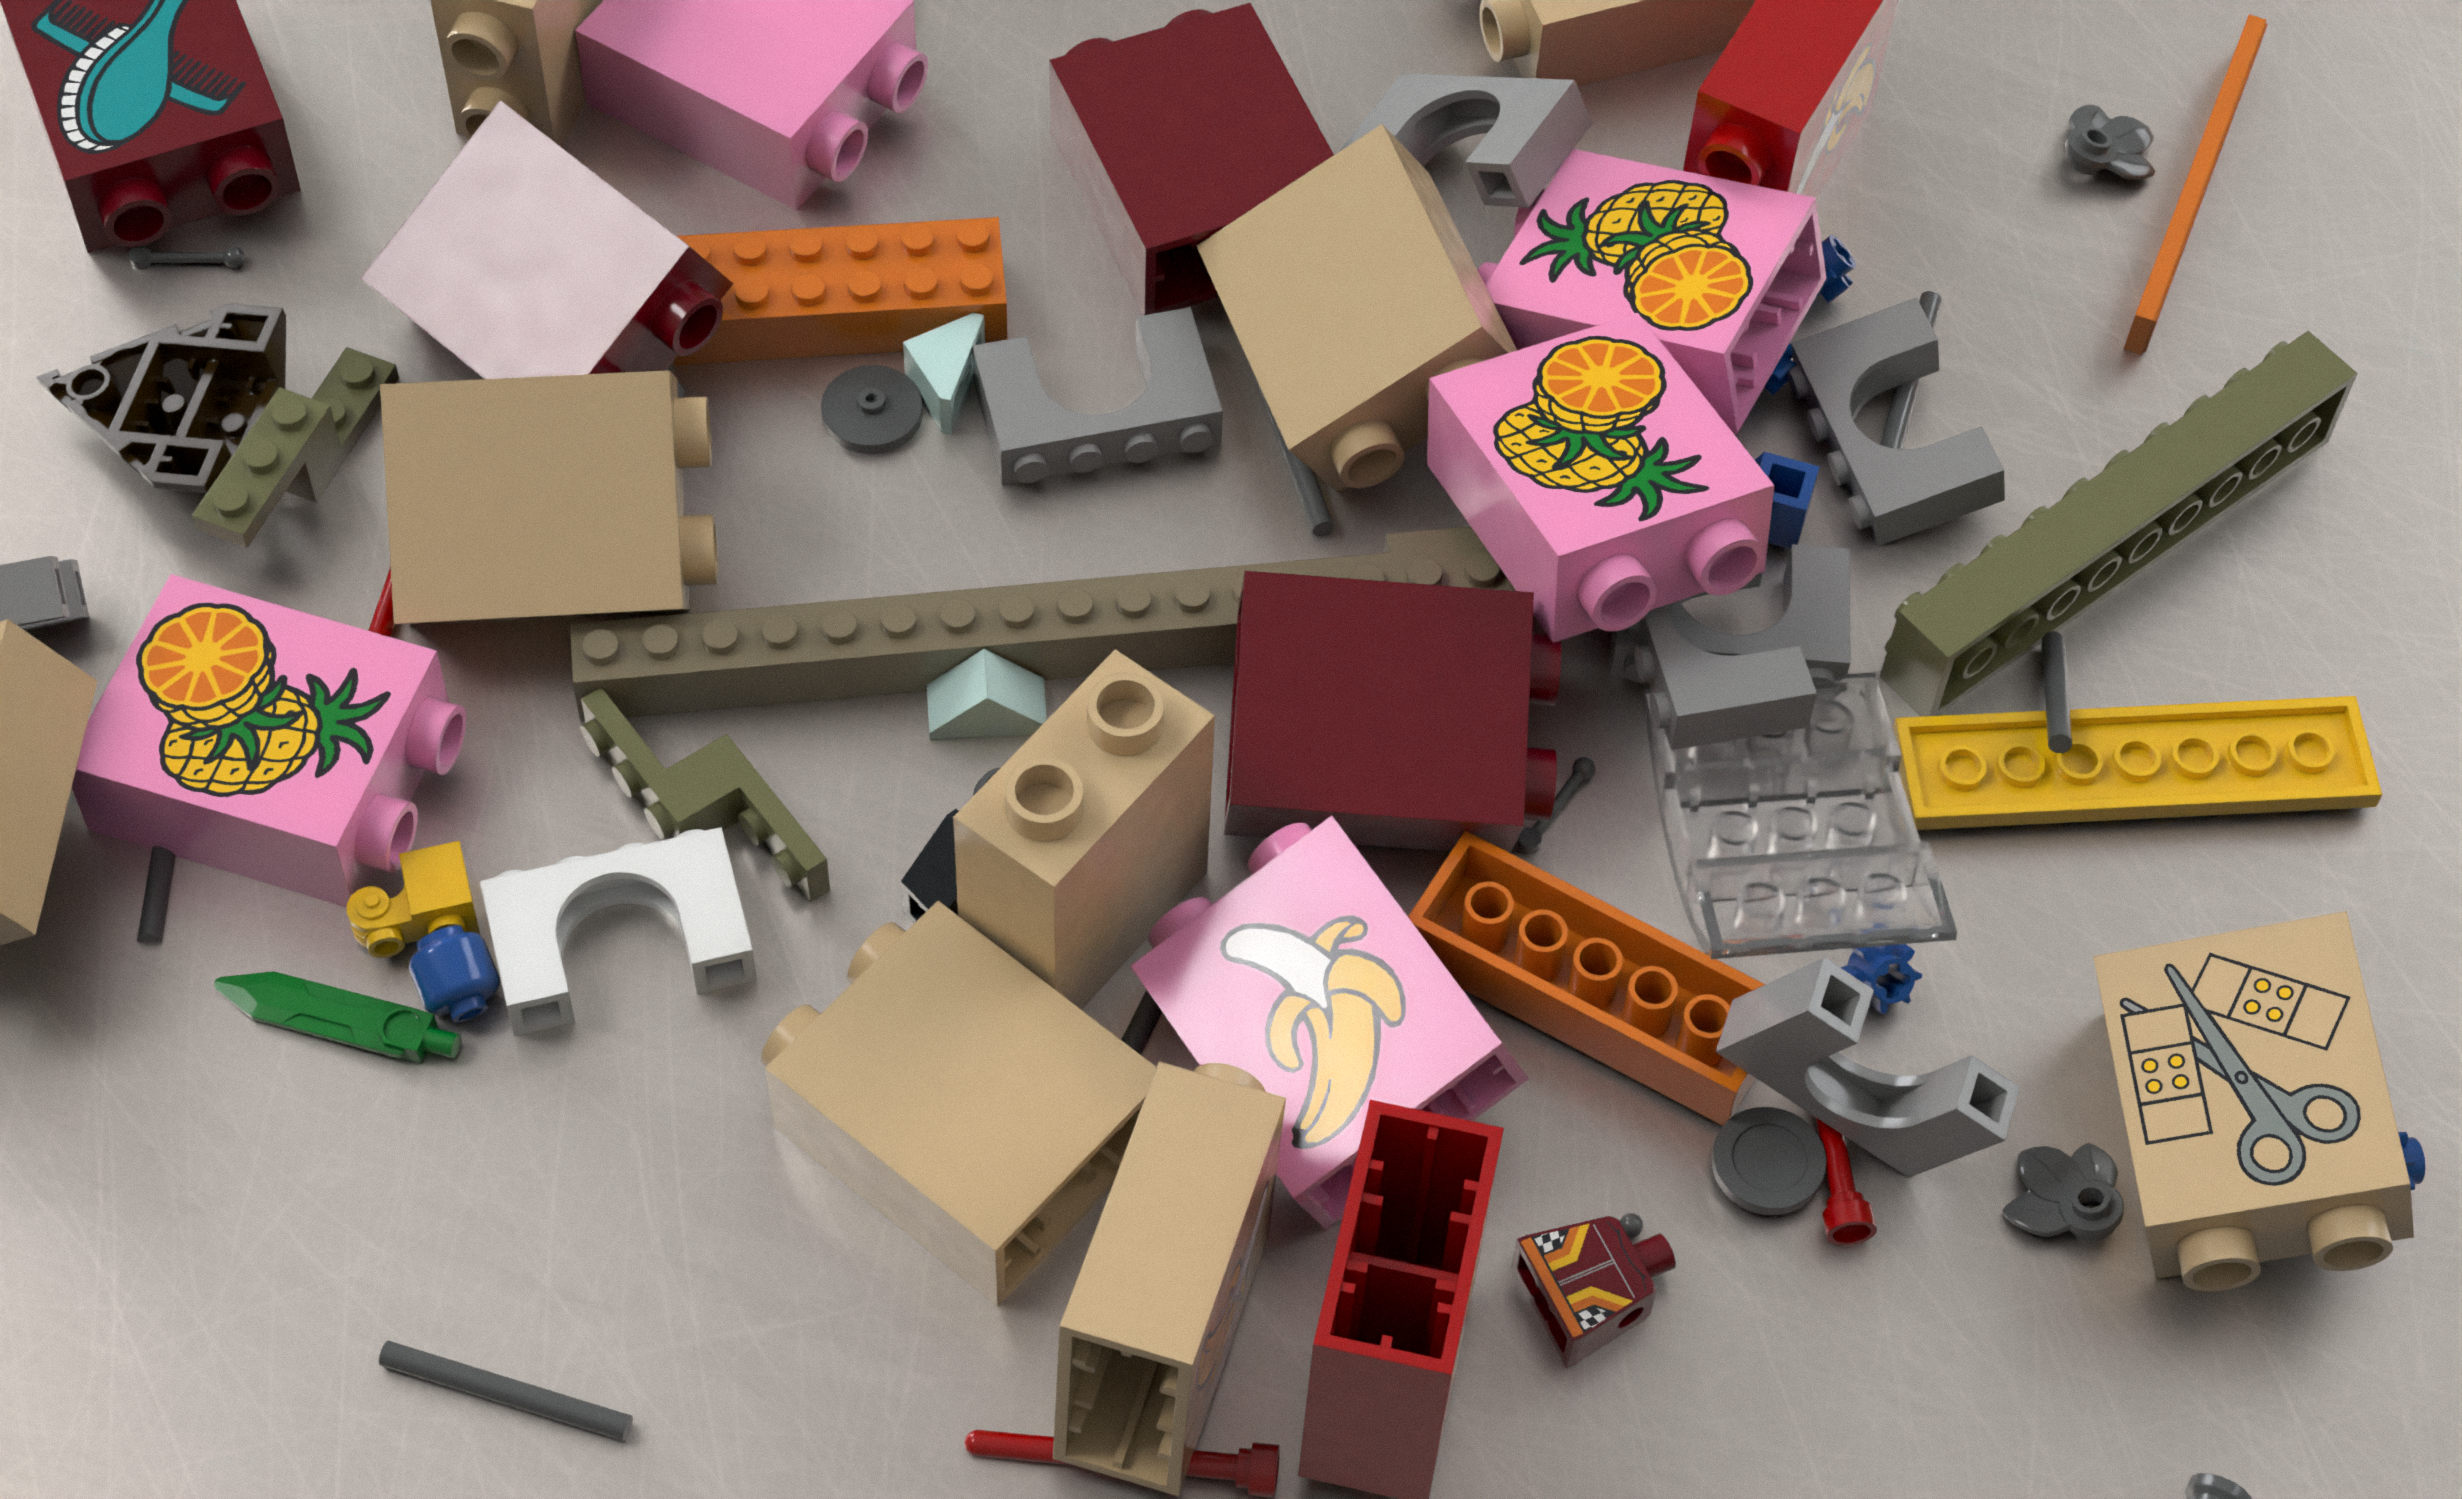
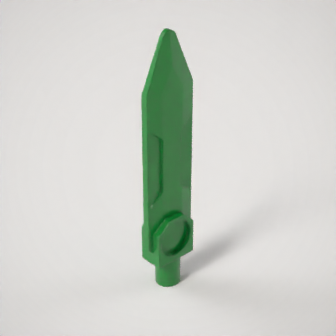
M275 971L224 976L214 981V987L217 992L251 1019L418 1063L422 1062L426 1052L455 1058L460 1050L461 1035L438 1029L434 1014L421 1011L420 1009Z

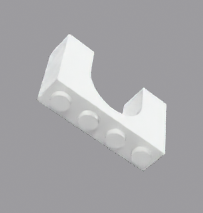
M722 827L706 831L701 829L688 830L677 837L648 844L630 843L616 851L589 857H567L554 865L527 871L509 870L495 878L480 881L514 1036L575 1022L563 969L564 947L573 929L584 918L599 909L611 905L639 904L651 907L666 915L677 926L684 940L697 994L757 980L753 948Z

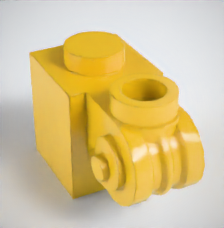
M460 840L399 853L404 887L397 896L389 899L387 893L381 888L368 886L357 890L350 896L347 902L346 913L356 941L363 947H366L371 956L377 958L397 955L405 948V943L419 941L434 931L450 926H462L464 932L480 933Z

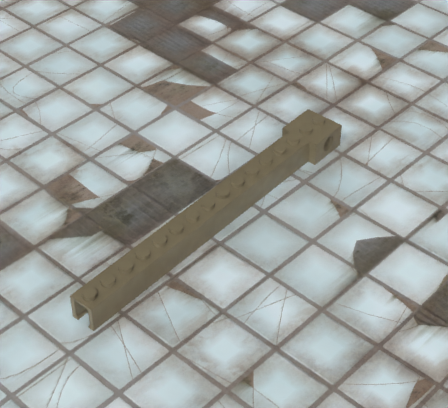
M1471 526L1386 533L1384 553L575 623L570 624L572 678L580 722H585L581 698L601 687L625 718L927 691L928 683L982 649L1003 657L1043 677L1044 680L1088 677L1115 649L1147 671L1233 664L1235 658L1238 603L1244 571L1514 591V588Z

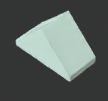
M971 313L903 342L905 375L919 389L923 405L939 430L943 433L952 435L973 383L972 346L985 343L984 315Z
M982 649L927 684L930 740L1034 734L1047 720L1044 678L986 649Z

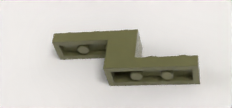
M346 347L312 398L279 387L192 514L195 529L248 548L285 492L317 503L381 407L380 384H396L399 375L396 364Z
M602 687L581 698L585 723L580 726V730L585 742L597 757L602 754L608 757L614 765L612 772L622 791L629 798L635 795L640 798L646 806L644 808L645 816L659 838L665 839L668 836L674 838L685 831L693 829L706 831L722 827L723 831L740 822L742 829L753 844L758 845L763 842L773 855L771 857L772 864L781 880L788 887L796 884L809 902L830 891L827 858L728 734L665 769Z

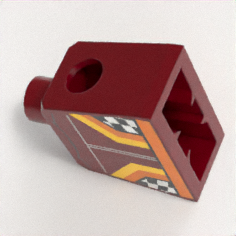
M1606 1216L1518 1238L1511 1267L1566 1368H1569L1644 1321L1651 1314L1657 1293L1652 1278L1675 1269L1676 1261L1669 1242L1661 1233L1632 1244L1619 1220L1612 1216Z

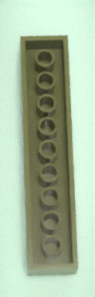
M2310 331L2305 332L2289 344L2285 341L2278 343L2267 353L2259 365L2250 371L2247 368L2237 371L2226 382L2221 391L2210 398L2207 395H2203L2196 399L2186 410L2183 417L2171 425L2167 422L2158 425L2146 437L2144 443L2129 453L2127 450H2122L2107 463L2103 471L2091 480L2081 478L2066 491L2062 500L2050 508L2041 506L2034 510L2025 519L2021 528L2008 537L2000 534L1993 538L1973 561L1965 566L1962 563L1952 566L1944 573L1935 587L1923 595L1920 592H1915L1908 596L1899 605L1894 614L1896 623L1892 636L1884 648L1887 653L1879 677L1920 716H1938L2041 644L2042 637L2046 633L2061 630L2329 442L2358 373Z

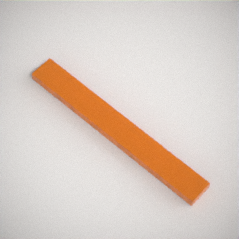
M2251 14L2248 15L2123 348L2124 350L2142 355L2148 348L2268 25L2266 24V19Z

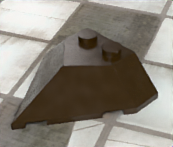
M228 304L210 311L213 319L182 331L175 324L90 356L92 365L84 366L74 372L61 376L58 369L36 378L49 393L154 488L207 493L278 388L285 389L286 314L283 308Z

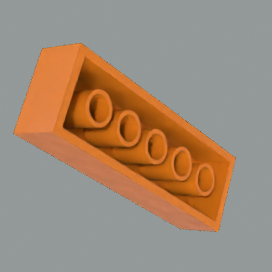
M999 217L677 236L734 284L720 300L723 305V316L713 337L697 352L688 356L677 355L674 359V365L903 352L904 341L971 313L984 315L985 343L1008 339L1007 301Z
M1464 831L1408 916L1463 990L1722 1126L1734 1116L1756 1079L1716 1053V1049L1733 999L1766 984L1468 831Z

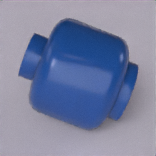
M455 925L434 931L416 943L418 951L411 957L408 969L422 1005L427 1012L437 1016L451 1015L453 1022L457 1023L475 1018L488 1009L486 1000L497 991L500 985V977L486 942L479 934L464 932L462 926Z

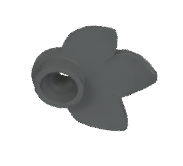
M2084 105L2074 111L2069 119L2071 131L2065 139L2066 151L2064 153L2066 162L2073 169L2086 175H2099L2106 168L2123 178L2133 180L2154 176L2155 170L2153 166L2141 155L2149 148L2154 138L2151 129L2146 124L2128 116H2118L2110 119L2096 105Z
M2086 1143L2079 1147L2072 1157L2060 1149L2049 1146L2032 1147L2019 1153V1172L2025 1186L2029 1190L2003 1208V1215L2009 1222L2027 1232L2043 1237L2058 1235L2070 1230L2078 1238L2089 1241L2108 1237L2121 1223L2124 1214V1204L2120 1193L2114 1188L2118 1170L2112 1157L2104 1150L2091 1143ZM2086 1205H2097L2098 1207H2095V1208H2087V1207H2085V1206H2086Z

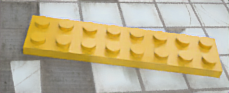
M2356 696L2070 709L2072 747L2065 753H2055L2048 747L2046 711L1895 718L1891 730L1911 830L2376 807L2382 797L2380 783Z

